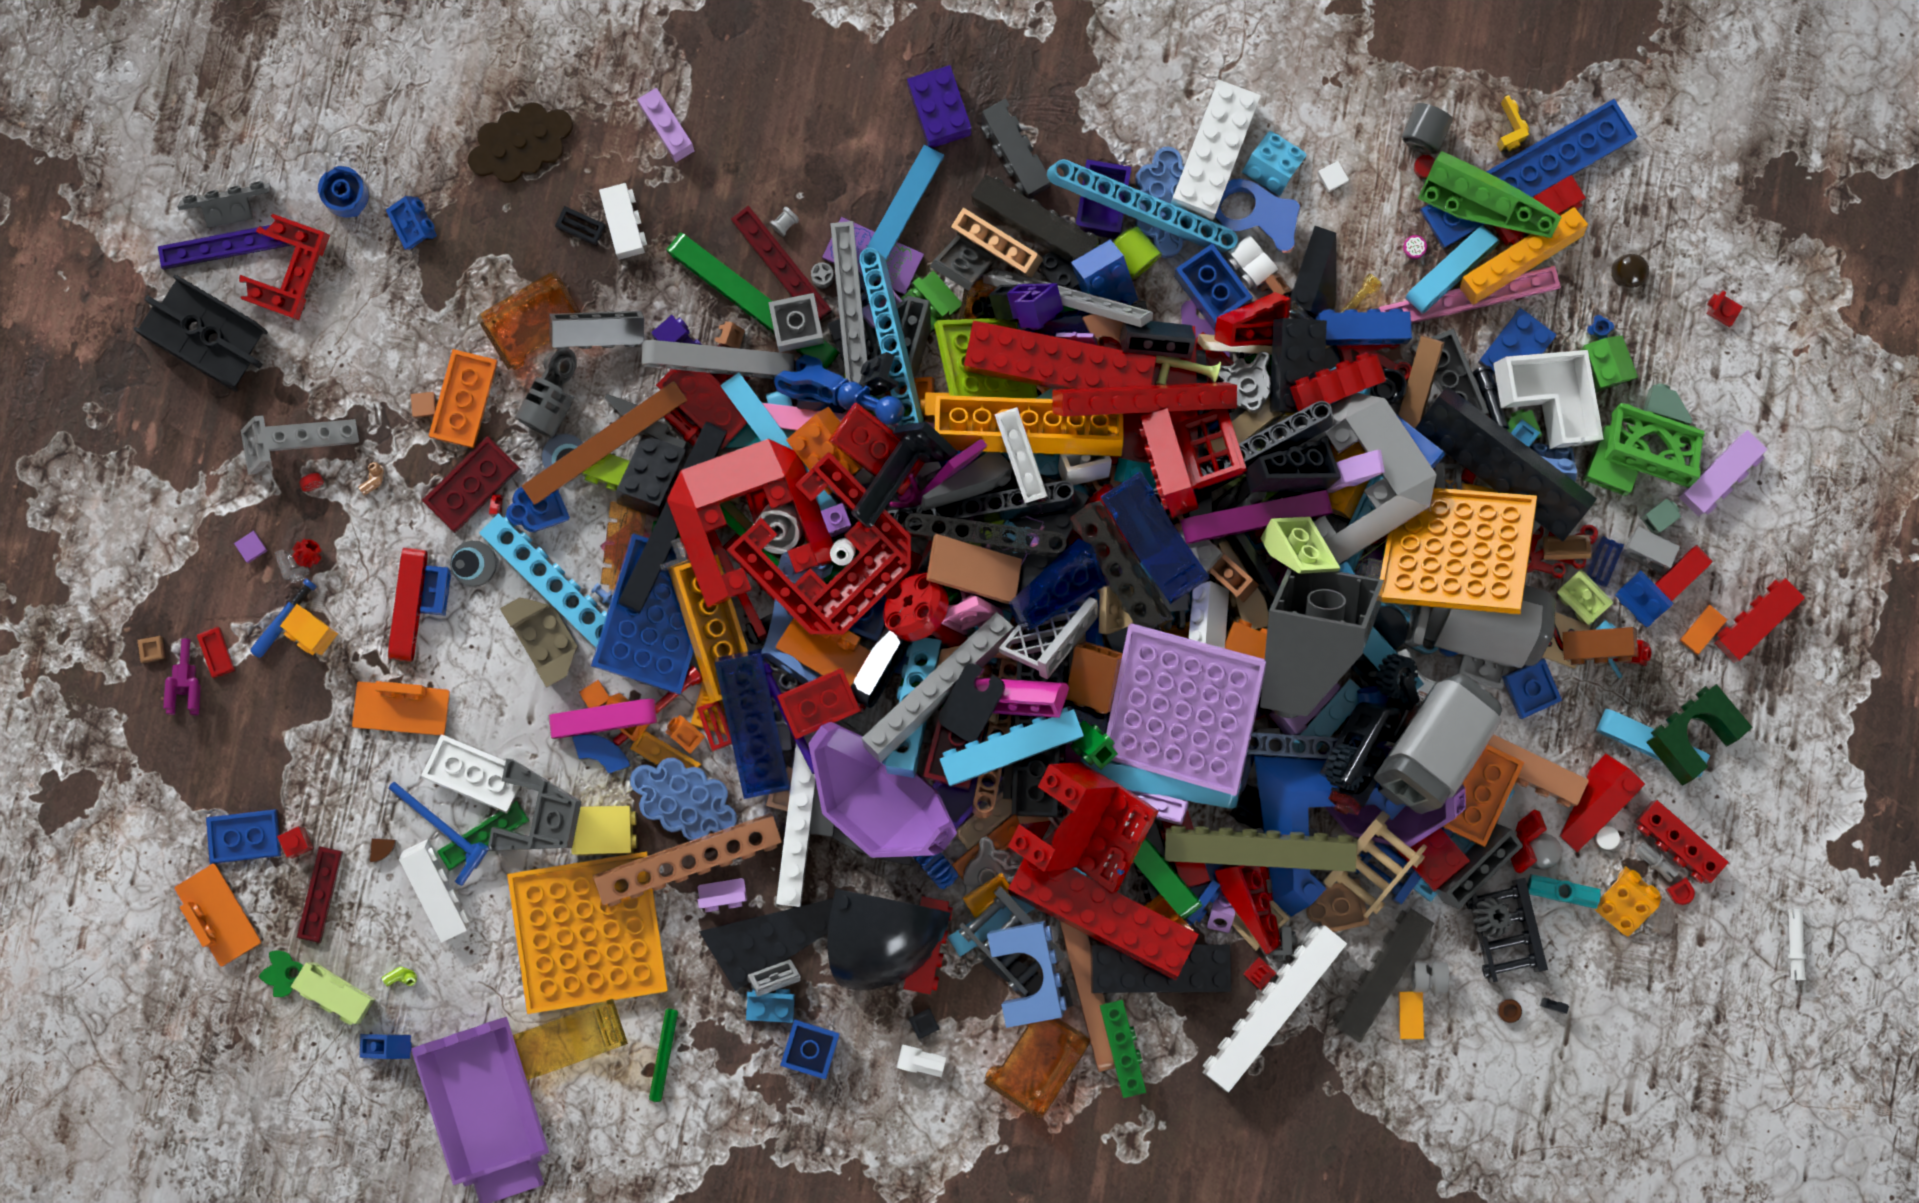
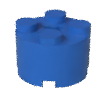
M346 166L334 167L329 172H325L319 180L318 193L320 199L334 215L343 218L356 217L366 207L369 199L368 187L360 175L352 168Z

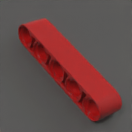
M403 548L401 552L388 646V658L391 660L410 662L414 660L425 568L428 561L427 550Z

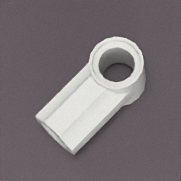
M902 1045L896 1068L942 1077L946 1057L923 1052L919 1048Z

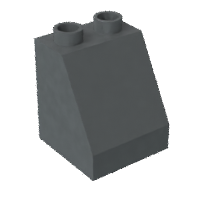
M1288 567L1269 610L1264 660L1266 661V668L1261 691V708L1271 709L1275 714L1284 718H1295L1299 715L1307 717L1363 654L1381 606L1384 580L1338 571L1299 574Z

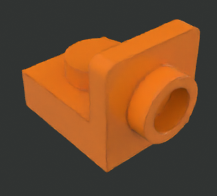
M681 715L673 718L668 723V729L665 731L667 735L689 754L705 738L698 729Z

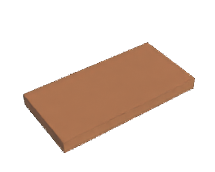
M936 534L933 537L926 580L1013 605L1016 601L1022 559Z

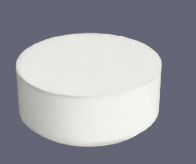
M1610 826L1603 827L1595 835L1597 846L1603 850L1614 849L1620 841L1618 831Z

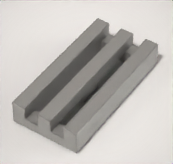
M791 959L748 974V981L758 997L799 982L800 974Z

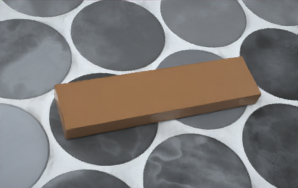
M1426 336L1420 337L1406 393L1398 415L1414 429L1424 416L1445 343Z

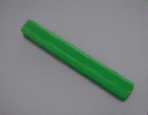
M668 1008L665 1010L649 1100L653 1102H661L678 1017V1011Z

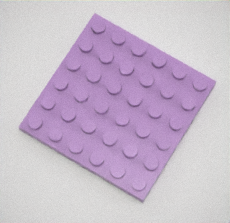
M1131 623L1128 625L1106 732L1115 744L1112 747L1118 753L1111 761L1237 796L1264 680L1265 659Z

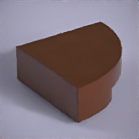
M372 838L370 862H378L386 858L394 850L397 840Z

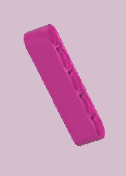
M641 699L548 715L552 739L657 723L655 699Z

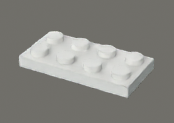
M442 734L421 775L425 780L507 814L520 789V786L502 782L506 761Z

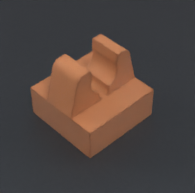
M1279 273L1270 275L1261 287L1262 292L1272 289L1273 293L1276 292L1284 296L1292 291Z
M725 321V324L720 325L718 328L722 331L721 337H715V341L724 347L739 349L745 330L732 322Z

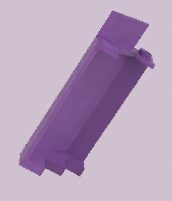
M507 1017L412 1048L413 1057L453 1185L462 1182L464 1187L474 1184L479 1203H492L544 1185L538 1162L542 1161L541 1156L549 1153Z

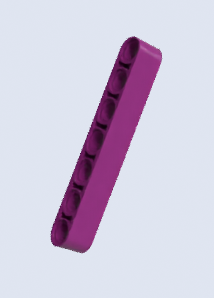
M1323 490L1193 516L1180 522L1186 544L1265 529L1270 520L1274 518L1311 517V519L1330 515L1333 513L1328 491Z

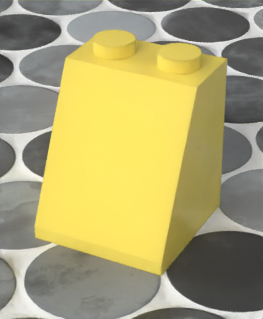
M631 806L580 807L573 846L571 848L572 855L633 854V849L637 848V835H633V825L637 824L636 811H632Z

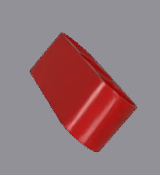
M1695 545L1655 585L1673 601L1713 561L1698 545Z

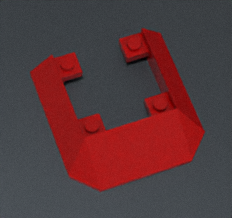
M766 439L680 471L667 498V502L707 608L751 591V586L743 567L721 575L706 536L708 532L727 526L719 505L726 501L763 488L770 509L792 502L808 544L787 551L795 574L810 568H819L833 562L830 557V550L834 544L822 517L817 499L815 498L810 502L795 487V484L807 473L802 460L793 449Z
M830 452L822 457L795 484V487L810 502L828 487L851 512L866 491ZM885 509L871 528H866L858 521L844 535L860 553L828 584L811 568L798 581L793 583L761 551L777 536V533L762 518L727 549L809 634L843 635L911 569V535Z

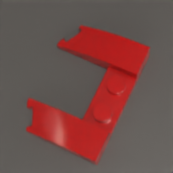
M272 214L271 217L275 221L266 230L259 226L256 232L295 246L294 253L280 289L240 275L239 282L246 283L247 296H241V299L299 320L307 300L304 296L319 256H323L330 235Z

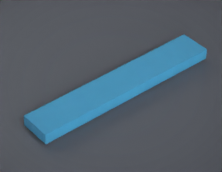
M926 145L922 147L866 248H874L884 256L885 260L888 259L941 164L944 154ZM876 256L870 259L869 265L875 263Z

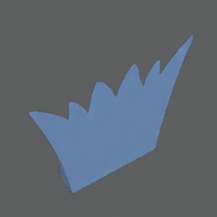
M775 600L770 628L761 652L762 656L802 684L820 677L821 675L800 664L793 656L776 649L778 641L793 617L790 614L788 615L787 610Z

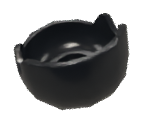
M1384 369L1386 381L1372 386L1370 392L1372 396L1385 398L1389 405H1392L1405 395L1407 382L1404 375L1398 370Z

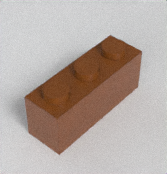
M1634 627L1562 632L1564 660L1571 661V665H1584L1585 660H1594L1595 664L1609 663L1608 659L1618 658V662H1631L1632 657H1638L1637 629Z

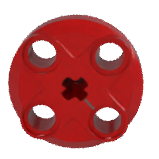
M927 573L909 576L900 583L897 582L886 592L887 600L884 605L883 619L886 628L897 637L906 641H918L932 634L948 648L961 646L968 639L966 635L941 624L948 610V595L941 584L926 580Z

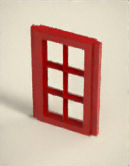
M1216 409L1174 425L1193 489H1200L1241 475L1247 471L1228 409ZM1218 420L1221 431L1208 435L1205 424ZM1201 426L1204 437L1192 441L1189 430ZM1223 437L1226 449L1214 453L1211 441ZM1206 443L1210 455L1197 459L1194 447ZM1229 455L1232 466L1219 470L1216 459ZM1212 461L1215 472L1203 476L1199 465Z

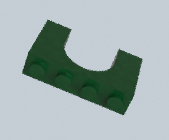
M1717 684L1709 689L1707 686H1704L1695 693L1697 698L1694 701L1692 699L1686 701L1681 706L1682 711L1679 714L1677 711L1671 714L1666 719L1667 724L1665 726L1661 724L1651 732L1653 736L1646 741L1682 786L1694 780L1709 767L1689 742L1687 727L1691 719L1707 724L1726 747L1738 741L1753 728Z

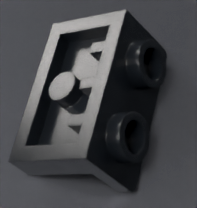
M1247 784L1238 799L1236 808H1233L1229 815L1234 817L1237 822L1245 824L1252 829L1263 828L1259 792Z

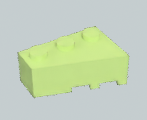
M306 962L291 985V988L300 992V995L306 999L318 1002L322 1009L329 1013L335 1012L339 1014V1019L349 1025L353 1023L360 1024L375 1001L374 998L318 963Z

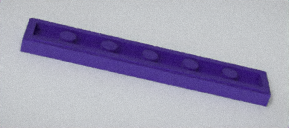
M270 225L261 227H263L266 230ZM256 227L158 246L161 268L166 270L292 245L256 232L258 228Z

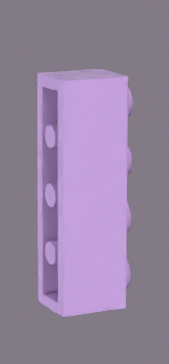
M1746 430L1679 498L1697 516L1703 513L1708 515L1717 507L1715 502L1720 496L1724 499L1733 490L1731 485L1735 481L1740 483L1749 474L1746 470L1751 465L1756 467L1765 458L1762 454L1767 448L1753 434Z

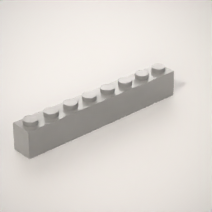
M996 612L862 737L864 748L879 763L885 760L946 702L964 667L972 663L984 667L999 652V647L1012 633L1014 627Z

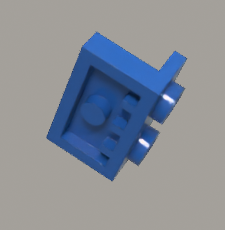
M404 196L386 209L397 235L406 250L412 249L426 238L433 239L437 236L434 224L428 218L424 210L425 206L418 197Z
M1641 570L1615 594L1619 602L1627 607L1635 615L1637 621L1647 628L1674 604Z

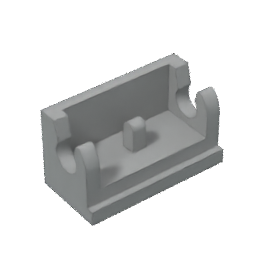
M1638 526L1634 534H1631L1622 555L1664 575L1672 567L1680 546Z

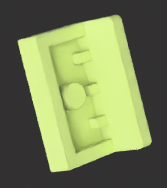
M1582 569L1557 591L1560 600L1566 606L1570 605L1575 611L1576 617L1588 625L1592 624L1599 615L1613 604V601Z

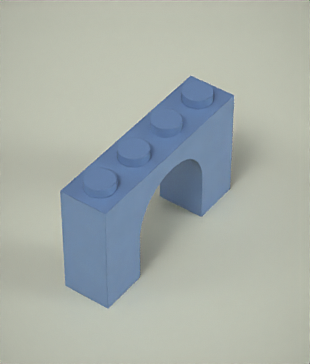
M1046 921L990 931L987 937L992 957L1025 953L1034 957L1043 970V984L1037 993L1028 997L1006 1000L1001 1004L1006 1028L1063 1017L1064 1011L1067 1010L1065 996L1060 994L1059 987H1062V979L1060 973H1056L1054 964L1057 963V955L1055 949L1051 950L1049 940H1053L1052 930L1050 926H1046Z

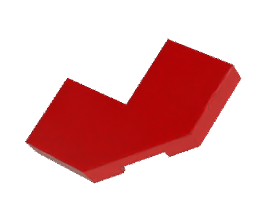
M1536 809L1521 819L1515 830L1517 832L1516 836L1523 844V847L1511 858V862L1515 872L1519 874L1537 862L1530 842L1547 830L1540 811Z

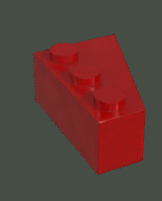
M1274 292L1217 317L1214 340L1230 347L1272 344L1273 320L1289 318L1291 298Z

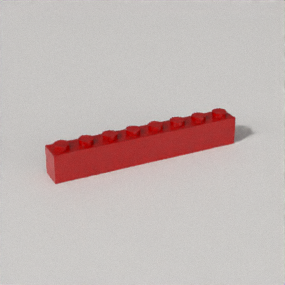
M1227 382L1052 390V413L1063 417L1148 413L1168 408V411L1237 408V385Z

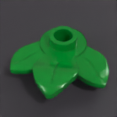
M274 950L269 952L272 965L265 968L259 974V978L264 983L274 986L273 997H285L292 992L293 988H291V985L296 977L293 978L291 976V971L297 969L299 974L303 964L293 961L290 954L285 951Z

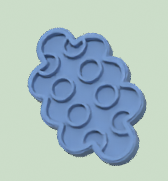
M1169 146L1160 148L1153 156L1152 164L1144 165L1136 174L1135 182L1139 191L1171 204L1185 167L1183 166L1182 156L1179 151ZM1140 202V208L1146 212V206ZM1160 211V216L1166 220V214ZM1136 219L1135 226L1139 227L1149 239H1152V243L1162 253L1161 257L1172 258L1180 252L1185 239ZM1181 219L1180 223L1182 227L1186 229L1187 225L1185 221Z
M671 757L662 760L657 768L645 764L636 767L631 773L630 785L635 792L642 795L639 803L642 815L650 820L660 819L663 828L669 832L682 831L683 835L692 841L709 835L711 831L715 833L732 827L737 823L735 810L726 804L728 791L725 784L717 779L707 780L705 772L698 767L686 768L682 761Z

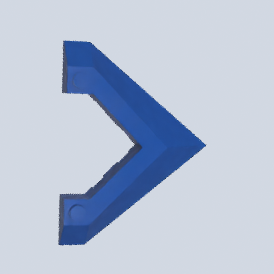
M1254 755L1265 834L1266 831L1275 830L1280 831L1282 835H1290V832H1303L1304 836H1309L1308 807L1347 806L1341 803L1339 797L1331 790L1332 787L1337 788V786L1331 785L1327 778L1319 774L1326 760ZM1377 782L1365 805H1376L1393 820L1406 805H1395L1377 790L1380 785ZM1269 867L1273 901L1290 917L1311 906L1327 889L1310 869Z

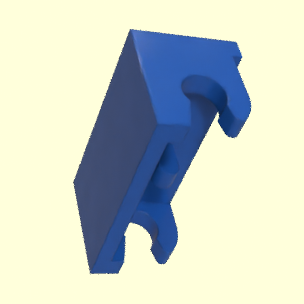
M426 566L420 613L446 616L452 573L448 567Z

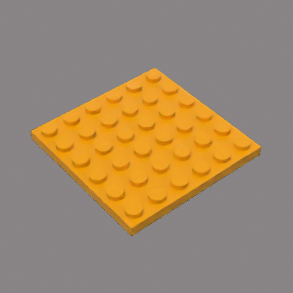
M1434 488L1429 508L1388 533L1380 579L1384 580L1381 602L1521 615L1537 496Z
M648 852L507 874L527 1014L668 991L653 889L643 891L644 895L637 898L625 897L621 899V903L608 907V904H602L593 875L646 857ZM642 871L638 874L637 880L639 882H646L650 874ZM619 879L614 887L617 890H623L627 887V881Z

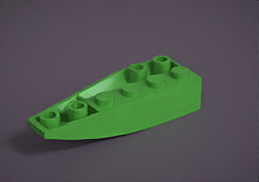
M1443 151L1436 158L1418 199L1461 219L1552 238L1562 218L1514 186Z

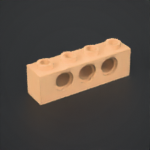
M965 208L961 210L951 226L962 236L1030 278L1033 277L1043 261L1039 254Z

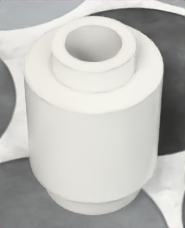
M840 538L832 546L830 557L837 565H847L853 559L856 548L847 538ZM839 550H843L846 555H842Z

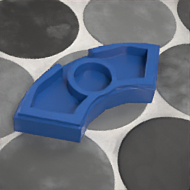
M577 735L572 737L578 758H590L599 761L604 765L608 774L631 767L624 752L608 739L597 735Z

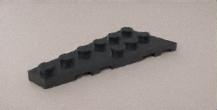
M833 898L702 930L699 933L734 990L738 991L749 984L748 974L781 963L828 934Z

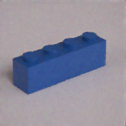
M1349 309L1345 310L1344 313H1335V310H1324L1315 319L1327 320L1326 346L1408 344L1412 339L1410 312H1403V309H1391L1389 312H1381L1380 309H1370L1367 312Z

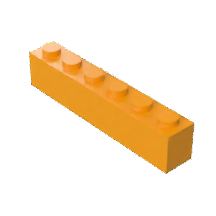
M1575 207L1561 215L1562 218L1552 238L1535 234L1527 236L1462 278L1460 290L1470 303L1475 305L1582 238L1588 223Z

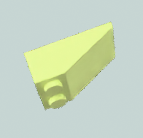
M1311 517L1271 519L1260 538L1270 556L1299 574L1336 572L1340 570V566Z

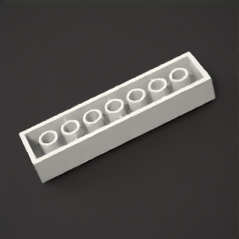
M1325 925L1313 927L1305 937L1308 941L1304 946L1299 945L1291 955L1292 961L1281 966L1276 973L1279 976L1276 981L1269 982L1261 992L1264 996L1260 1001L1255 1000L1247 1009L1249 1015L1245 1020L1240 1018L1232 1028L1235 1031L1230 1038L1225 1037L1217 1047L1220 1050L1215 1057L1211 1055L1203 1064L1205 1070L1202 1073L1224 1091L1229 1092L1347 945L1345 941Z

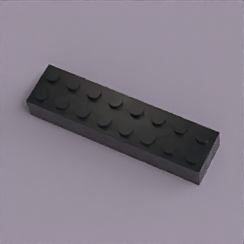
M1448 386L1438 396L1415 428L1424 437L1498 493L1537 496L1534 520L1562 541L1567 538L1597 500L1596 497Z

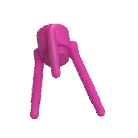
M910 473L908 475L912 487L909 486L903 496L898 495L901 503L890 502V506L908 508L919 504L916 499L922 490L919 489L913 474Z

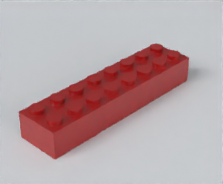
M973 320L963 371L1056 390L1149 386L1152 382L1156 357L1124 353L1118 349Z
M1024 858L1007 891V894L1174 980L1177 979L1199 935L1118 892L1112 893L1098 882L1071 868L1044 872Z

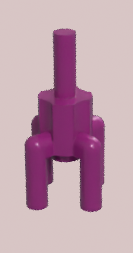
M188 638L181 639L180 664L172 666V677H167L165 680L163 709H166V714L175 715L176 694L188 695L187 709L190 710V715H199L201 686L198 679L195 678L196 666L189 665L191 639Z

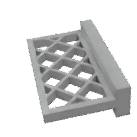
M1050 586L999 647V652L1039 670V675L1048 679L1098 618L1097 600L1091 597L1084 600L1054 586ZM1052 595H1055L1061 598L1062 600L1055 603H1048V600ZM1078 605L1080 608L1077 611L1068 612L1067 606ZM1064 607V614L1052 616L1050 610ZM1048 611L1049 617L1035 619L1037 613ZM1067 620L1066 626L1055 628L1054 622ZM1051 623L1052 629L1039 632V625ZM1035 627L1036 633L1022 635V631L1025 628ZM1054 635L1055 639L1053 642L1042 644L1041 638ZM1038 639L1039 645L1026 648L1025 641ZM1022 643L1023 649L1012 650L1009 647L1012 644ZM1039 651L1042 653L1037 661L1028 657L1030 653Z

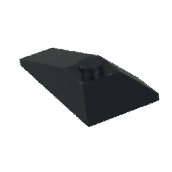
M1314 226L1290 295V312L1315 320L1322 311L1334 310L1336 305V232Z

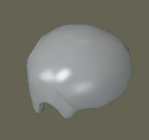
M1541 834L1530 842L1537 858V862L1531 866L1532 868L1548 869L1554 867L1559 862L1562 849L1555 837L1549 834Z

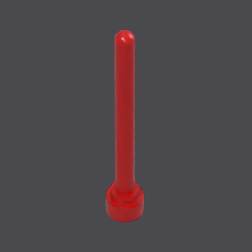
M694 665L687 671L681 693L690 685H699L703 681L701 673ZM672 692L664 695L655 703L656 714L679 695ZM621 732L613 739V743L620 746L629 737Z

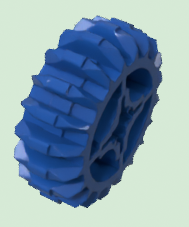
M941 852L931 856H913L940 889L944 890L948 886L950 887L958 878L957 871Z

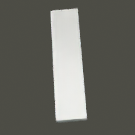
M1018 407L995 414L1025 504L1047 497V492Z

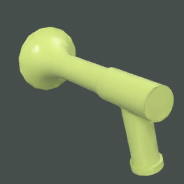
M1156 356L1155 363L1162 364L1156 384L1166 385L1170 366L1201 373L1211 378L1213 383H1216L1221 362L1215 366H1205L1180 358Z

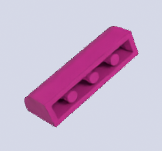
M977 678L975 682L977 689L980 691L987 690L990 678ZM1001 679L1005 684V691L993 712L994 714L1060 718L1069 690V686L1066 683Z

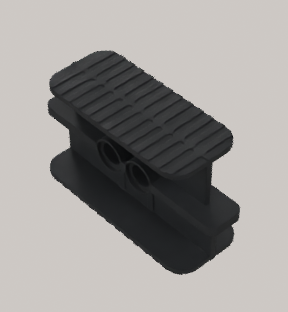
M174 275L173 278L176 281L162 303L148 295L145 297L144 300L152 308L140 327H134L133 329L154 345L237 392L239 389L236 386L249 365L252 364L258 369L263 365L259 360L250 356V353L262 334L267 335L268 331L250 317L245 316L243 313L182 279L180 276ZM198 322L197 329L189 331L191 323ZM217 333V339L214 342H209V336Z

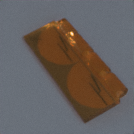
M610 502L608 518L617 519V523L608 522L606 541L615 543L614 545H605L603 563L612 565V568L602 567L600 584L609 585V590H614L631 535L634 533L644 537L646 514L619 505L617 502Z

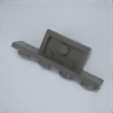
M257 181L249 184L250 187L241 188L240 186H233L228 188L227 191L220 193L218 190L206 192L205 196L200 197L188 195L180 200L177 207L180 211L201 206L207 228L249 220L253 218L248 197L269 193L271 185L270 183L263 184V181Z

